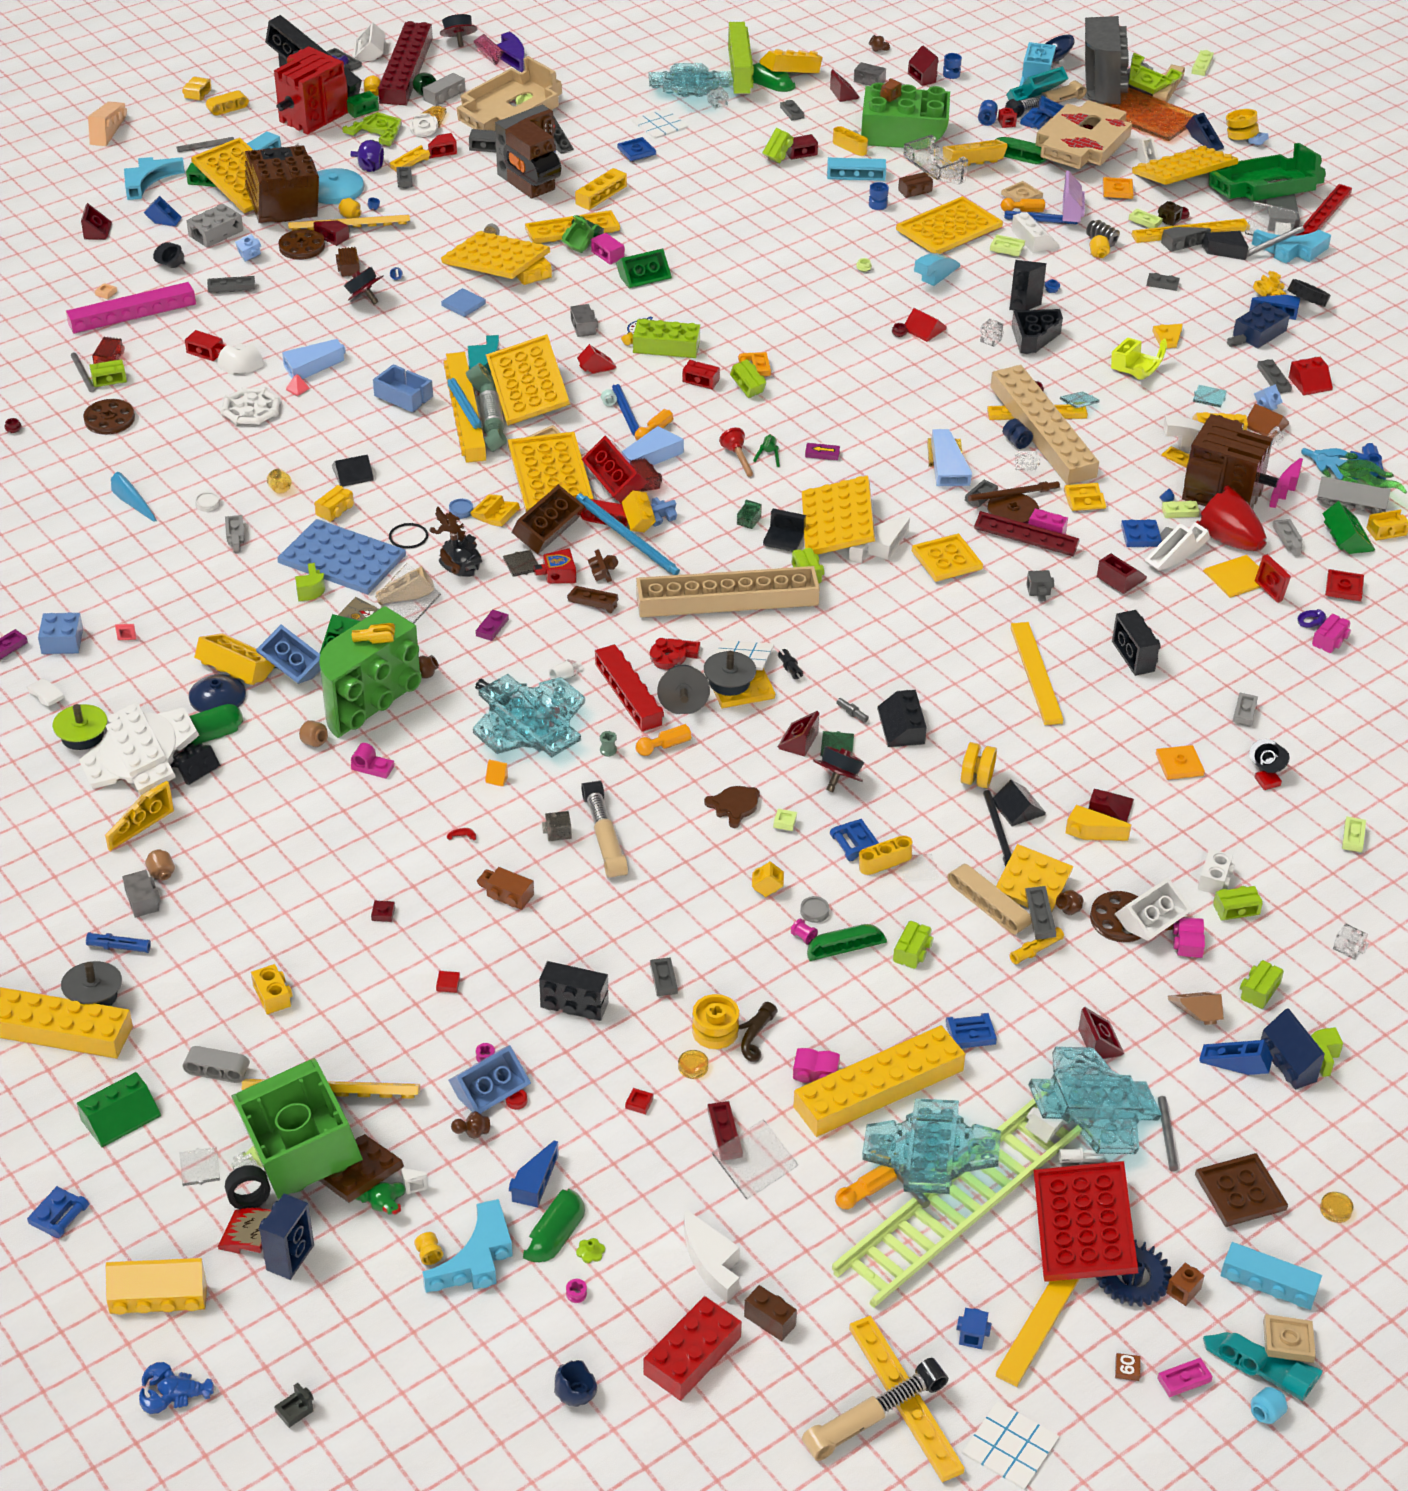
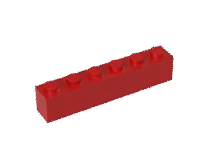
M615 644L595 650V665L641 732L662 726V717H664L662 707L657 705L655 697L650 695L646 684L641 682L638 673L632 669L631 663L624 658L622 650H619Z

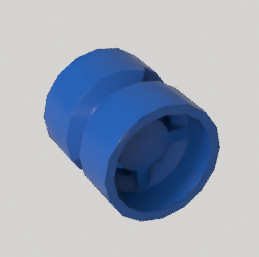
M948 53L944 56L943 76L945 78L957 79L960 77L961 55Z
M985 100L981 103L978 120L982 125L989 126L996 121L998 105L995 101Z
M874 182L870 185V208L874 210L887 208L889 186L886 183Z

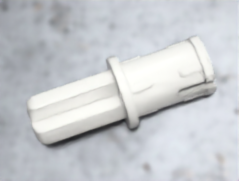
M1079 1147L1078 1149H1059L1058 1152L1059 1163H1079V1165H1082L1083 1162H1103L1104 1160L1103 1150H1083L1082 1147Z

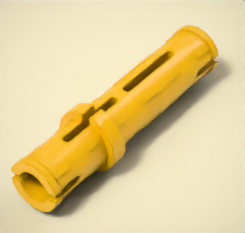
M1056 927V937L1025 942L1021 948L1010 953V960L1014 964H1019L1027 958L1035 957L1037 952L1062 940L1064 932L1061 928Z

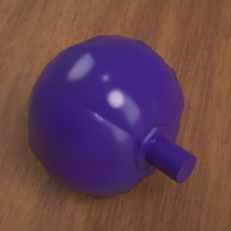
M366 140L360 144L358 151H351L350 155L351 157H357L359 167L362 170L374 172L381 169L383 165L384 148L378 141Z

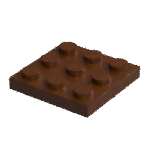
M366 1134L355 1139L363 1160L349 1166L342 1172L334 1173L319 1180V1182L348 1203L404 1167L402 1159Z
M1257 1153L1196 1169L1195 1176L1225 1227L1286 1211L1288 1208V1203Z

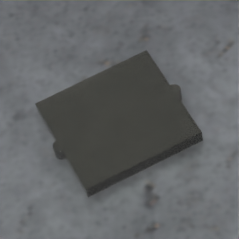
M531 550L503 556L512 577L523 574L528 575V573L534 572V565H539Z

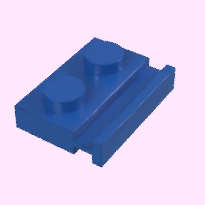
M1032 108L1021 119L1020 125L1030 128L1037 127V130H1039L1051 117L1044 113H1038V108Z

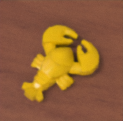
M1269 271V277L1263 275L1261 280L1255 281L1253 284V289L1261 296L1287 295L1282 290L1285 286L1283 283H1280L1281 275L1274 271Z

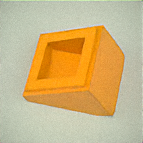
M489 759L485 778L486 783L504 786L508 778L507 763Z

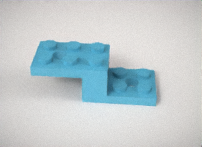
M1029 42L1019 86H1022L1030 76L1052 70L1056 45Z

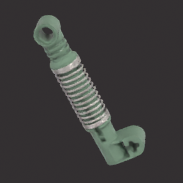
M478 363L466 371V376L480 392V412L483 429L487 434L484 441L487 447L494 452L508 441L503 433L504 421L501 403L496 392L493 377L481 363Z

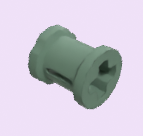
M605 731L600 735L602 743L600 753L603 756H613L617 752V747L615 746L617 735L614 732Z

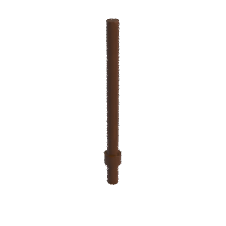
M1045 481L1039 482L1037 485L968 495V501L972 502L1036 491L1047 492L1049 489L1059 488L1060 483L1059 481L1050 483Z

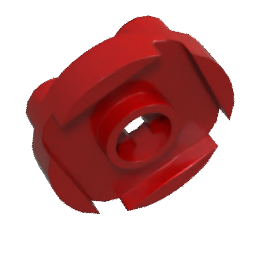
M658 638L650 649L651 662L660 669H670L678 663L681 665L687 658L686 647L681 639Z

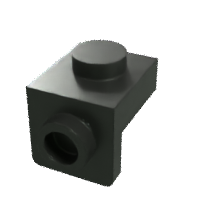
M298 1382L293 1385L295 1393L274 1406L275 1412L289 1428L313 1412L312 1401L314 1397L307 1387L303 1389Z

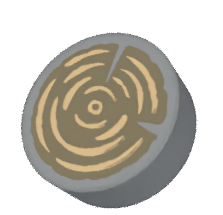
M493 223L488 224L484 228L485 233L500 234L498 226Z

